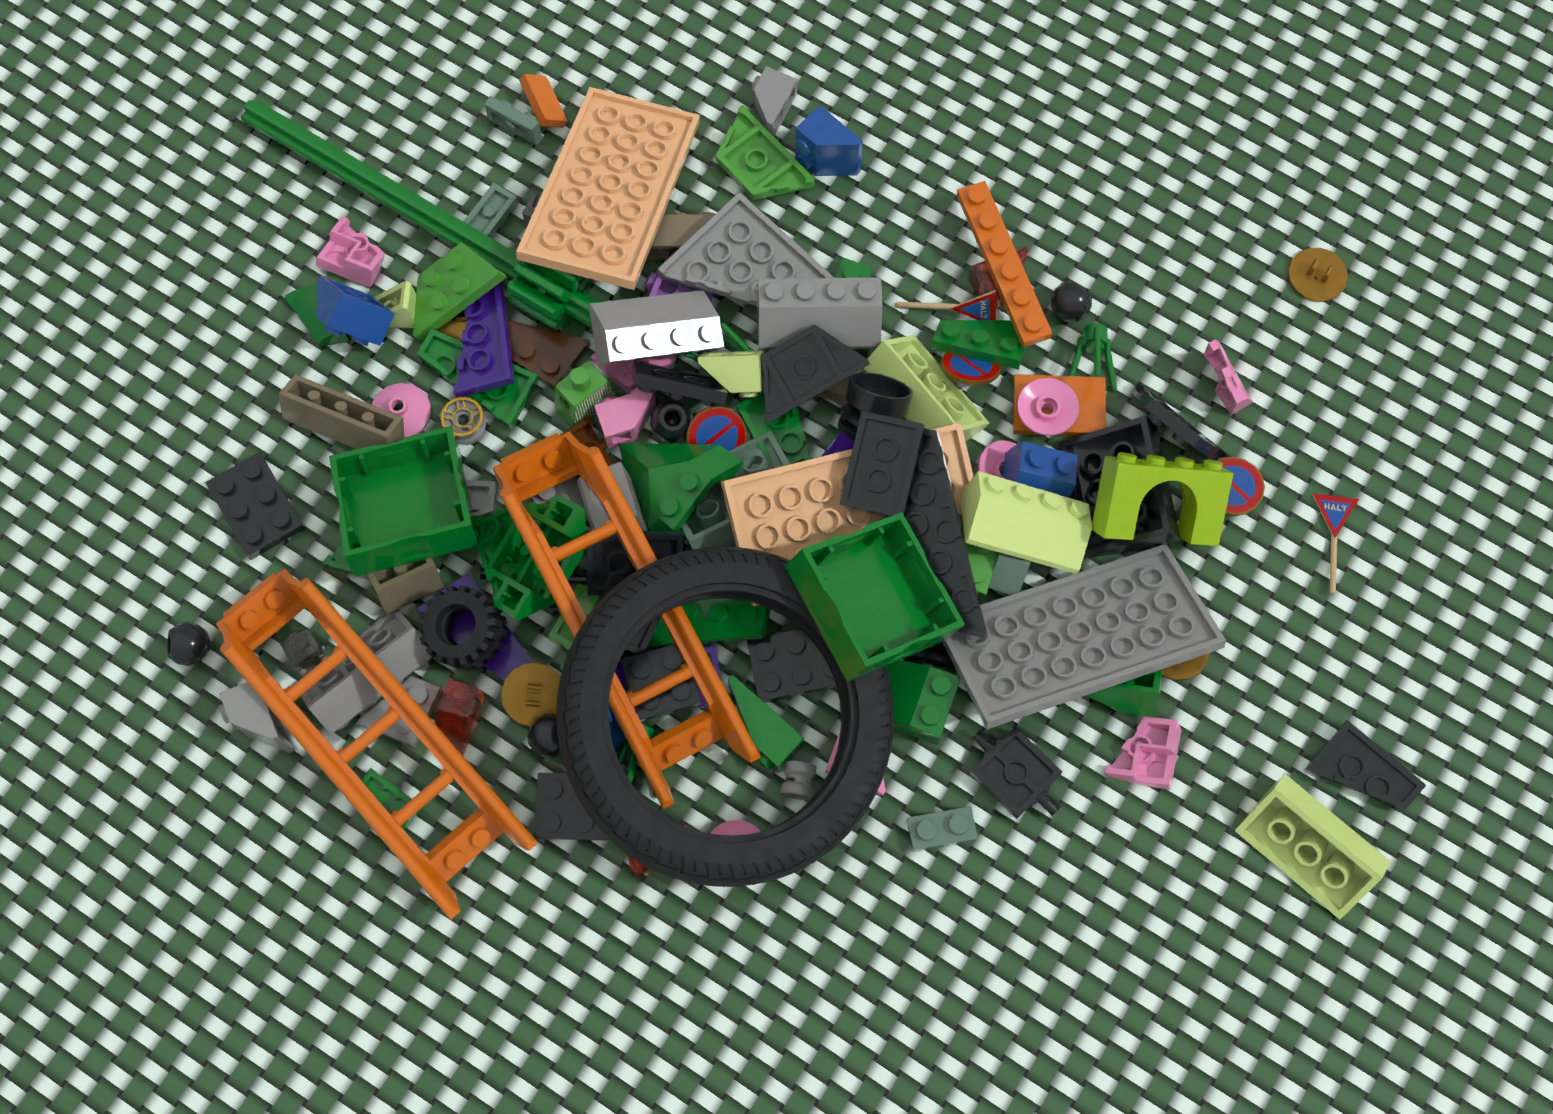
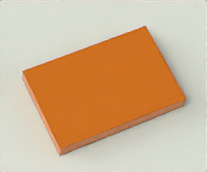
M1014 374L1013 434L1039 435L1029 430L1022 423L1018 414L1017 403L1022 390L1032 381L1041 378H1053L1066 383L1075 392L1079 401V414L1074 425L1066 432L1055 436L1078 437L1106 428L1105 377ZM1049 408L1041 409L1044 414H1052Z

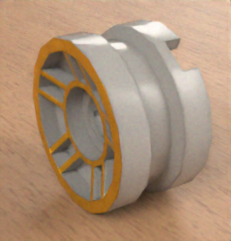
M458 397L449 401L442 409L440 417L443 428L452 426L459 445L474 444L485 434L487 421L477 401L468 397ZM462 418L469 421L465 425H460Z

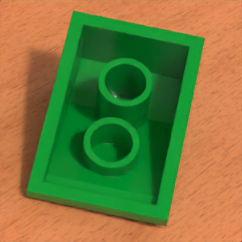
M902 660L886 665L894 703V730L938 745L961 679L960 676L931 666Z

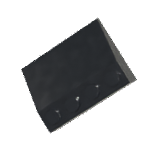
M1147 416L1058 442L1060 451L1078 455L1076 485L1070 498L1089 504L1091 522H1093L1105 456L1117 457L1119 452L1136 455L1137 459H1146L1147 455L1163 457L1157 426ZM1169 481L1154 486L1143 498L1139 508L1133 540L1103 538L1091 530L1084 558L1148 550L1163 544L1168 545L1181 541Z

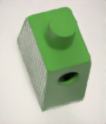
M587 361L580 367L573 369L571 374L555 386V410L572 427L589 415L591 417L596 414L594 405L599 404L605 398L618 397L619 395L592 362Z

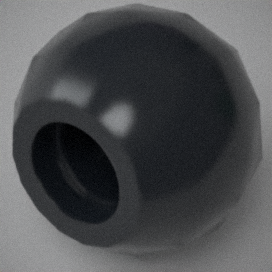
M1073 281L1061 283L1054 289L1051 296L1052 311L1058 319L1064 322L1081 321L1089 314L1092 307V296Z
M668 400L654 408L651 414V427L660 439L666 442H677L686 437L689 422L693 417L685 404L680 401Z
M191 622L180 623L168 632V658L183 666L198 664L210 651L209 635L198 624Z
M544 714L534 719L527 734L528 744L532 751L545 758H554L561 755L557 735L556 714Z

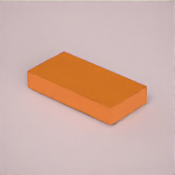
M523 74L519 81L540 126L563 128L568 120L547 76Z

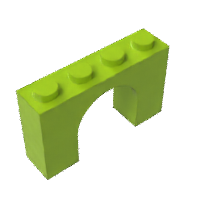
M1119 452L1117 457L1105 456L1092 530L1103 538L1133 540L1139 508L1145 495L1154 486L1162 482L1177 481L1183 495L1178 523L1181 539L1189 544L1219 546L1234 473L1223 468L1222 462L1215 460H1204L1203 464H1196L1194 460L1183 457H1176L1175 462L1166 461V458L1157 455H1147L1146 459H1137L1136 455Z

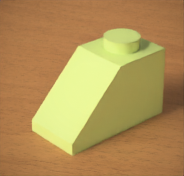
M764 351L704 352L698 357V363L730 393H739L740 397L758 396V392L763 390L764 381L761 356L764 354Z

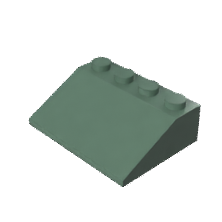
M771 431L729 451L744 463L733 478L771 469L761 449L758 447L760 442H764L774 468L790 464ZM717 482L682 526L692 549L736 547L722 486Z

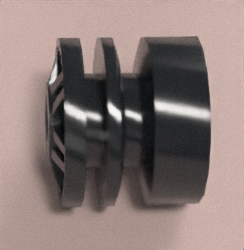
M871 372L852 374L845 395L849 403L844 404L842 407V416L839 418L837 425L839 431L855 441L861 411L903 419L902 416L908 413L913 396L912 389L905 383L882 374Z

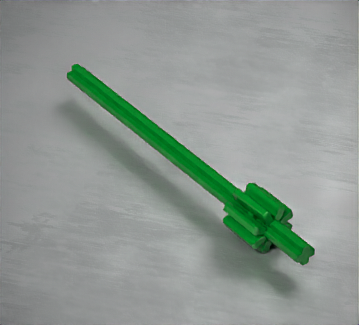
M249 100L243 106L245 112L241 115V120L451 246L456 247L461 242L470 246L478 255L484 257L491 265L506 274L507 279L510 280L506 292L510 293L508 301L514 306L555 330L560 329L561 326L566 328L573 322V318L592 329L588 304L598 303L599 301L588 295L591 289V284L588 282L590 278L517 260L516 252L258 100L255 102Z

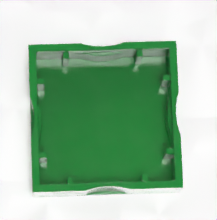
M452 426L408 436L390 444L372 445L329 456L334 491L340 504L339 525L344 557L354 577L479 546L460 448Z
M902 512L868 524L855 533L838 535L802 548L785 565L847 682L943 642L965 626L945 587L930 568L925 552Z

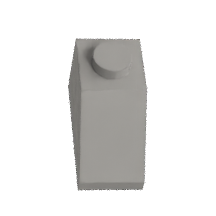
M766 66L761 76L757 75L755 77L751 91L754 92V105L762 125L775 137L797 96V78Z

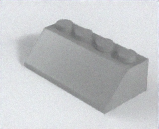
M881 277L758 279L757 319L759 350H772L814 324L851 349L877 348L881 343L882 328Z
M704 290L588 304L598 365L711 351L724 347L720 316Z
M399 609L386 614L358 635L400 684L414 670L423 668L432 657L425 651L428 647L421 644L419 639L421 636ZM347 657L301 695V698L331 735L336 730L345 728L352 718L362 710L371 708L382 695L350 658Z

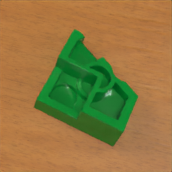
M336 278V279H331V280H334V281H336V282H339L338 278ZM317 283L304 286L285 295L287 303L292 307L320 347L349 342L348 334L343 333L342 336L334 335L324 329L325 324L316 318Z

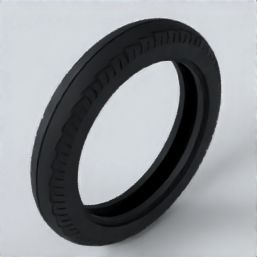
M706 547L679 552L640 568L617 584L594 607L577 632L562 669L556 707L557 735L563 764L576 796L596 826L617 847L648 868L674 879L706 886L739 887L780 879L809 866L835 848L854 829L871 805L887 769L893 742L894 703L886 666L847 682L785 568V565L790 560L772 553L742 547ZM718 598L738 599L767 607L781 614L799 627L817 646L825 658L836 683L840 700L841 732L835 759L827 777L810 801L798 812L776 826L761 832L735 836L716 835L700 832L671 820L657 811L634 788L624 773L613 747L608 716L609 694L617 664L624 650L638 632L651 621L667 611L694 601Z

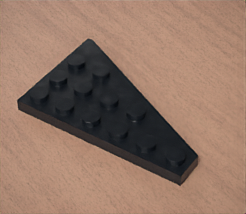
M925 428L904 516L923 548L930 568L945 587L965 623V626L957 632L986 639L987 629L939 433L936 430Z

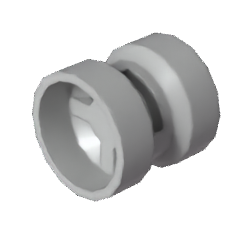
M786 761L784 766L786 781L782 783L780 795L791 799L810 800L813 795L811 780L815 778L817 766L801 761Z

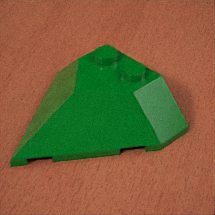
M618 443L624 467L633 481L648 531L680 530L716 482L721 485V481L732 479L744 464L721 445ZM683 535V543H684V541L687 539V537H686L685 535Z
M561 495L551 497L549 502L541 504L536 502L523 504L542 531L550 548L554 546L559 547L586 534L585 509ZM507 508L494 511L493 515L487 517L474 516L479 538L478 550L487 581L492 584L495 594L492 596L494 606L519 621L554 604L555 600ZM587 548L558 561L567 581Z

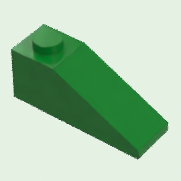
M1163 669L1086 696L1126 714L1157 718Z
M731 675L728 678L730 691L742 722L761 756L756 761L769 771L773 768L779 773L785 766V762L790 761L803 747L804 737L735 676Z

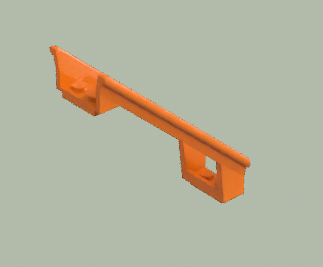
M569 431L560 436L555 433L500 459L501 464L492 468L501 489L499 494L575 638L587 617L558 561L614 534H617L636 571L657 561V558L598 447L588 448L581 444ZM579 475L597 497L609 520L605 521V525L564 545L550 548L542 531L527 512L522 501ZM682 605L660 615L684 662L680 666L681 669L634 693L632 691L626 693L616 673H614L609 694V706L663 809L675 803L662 770L709 745L724 739L735 753L748 762L752 763L761 758ZM692 678L709 710H705L649 739L633 707Z
M284 568L276 575L272 573L223 613L225 617L216 623L224 639V643L220 647L222 654L450 920L460 912V907L456 894L447 881L504 832L514 844L527 851H530L538 844L531 833L309 578H304L300 581L293 578ZM304 608H307L337 643V646L333 649V653L292 687L288 686L286 689H283L253 650ZM349 657L389 703L390 707L386 710L387 713L346 748L336 751L294 701ZM402 718L444 769L440 771L441 775L399 811L395 810L390 814L347 763ZM455 780L479 809L425 855L401 826Z

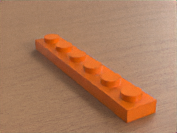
M986 181L957 189L956 196L1022 347L1051 339L1053 333Z

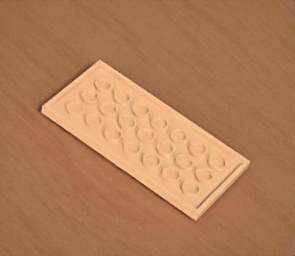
M589 87L517 248L516 259L634 290L699 126L700 115Z
M960 422L932 430H936L939 433L959 519L963 521L960 494L974 476ZM853 449L721 481L736 547L756 549L791 560L802 548L838 535L855 533L868 524L884 519L885 515L840 505ZM750 602V603H751V606H757V605H758V604H755V603Z

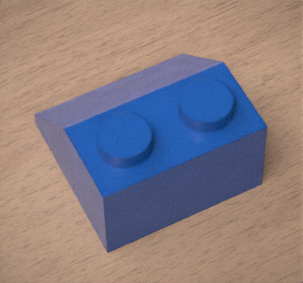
M821 105L795 128V159L806 170H810L815 176H853L861 172L863 141Z
M320 275L317 281L316 318L325 324L324 329L337 336H342L343 333L351 335L353 341L364 346H368L369 342L380 346L395 313L372 295Z
M1021 441L1005 452L1003 478L1070 498L1076 485L1078 455Z

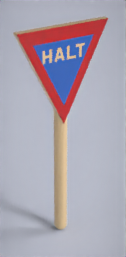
M996 290L960 304L896 302L895 306L897 308L955 310L976 320H996Z
M1313 493L1312 496L1331 533L1329 592L1335 594L1337 534L1359 499Z

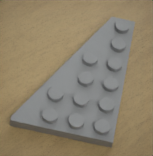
M740 192L658 268V274L662 278L757 306L758 279L834 278Z

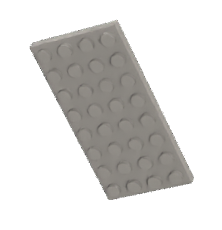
M1163 544L982 604L981 609L987 629L986 639L956 632L942 642L986 729H990L1225 647L1226 639L1167 544Z

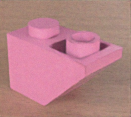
M636 388L627 395L618 398L608 397L599 404L594 405L608 449L618 446V443H628L638 439L657 404L655 394L646 393Z

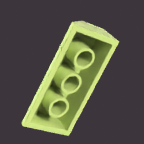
M915 335L883 340L869 356L868 360L871 364L864 367L867 372L895 378L912 389L913 396L908 413L905 415L906 420L922 423L926 429H935L961 422L965 442L990 424L953 379L947 377L942 371L941 365Z
M978 471L960 494L965 543L1074 574L1080 571L1092 530L1088 503Z
M1285 773L1264 794L1235 829V832L1338 919L1346 915L1384 877L1391 862Z

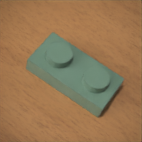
M492 96L485 102L484 106L490 121L534 145H537L541 140L542 133L539 121L535 116L527 112L522 113L516 110L508 101H500Z
M493 182L463 222L492 238L519 203L518 196Z
M971 806L906 819L912 852L971 842L978 839Z

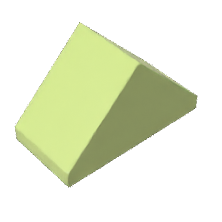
M404 281L375 296L377 300L395 313L389 327H414L416 293L411 282Z

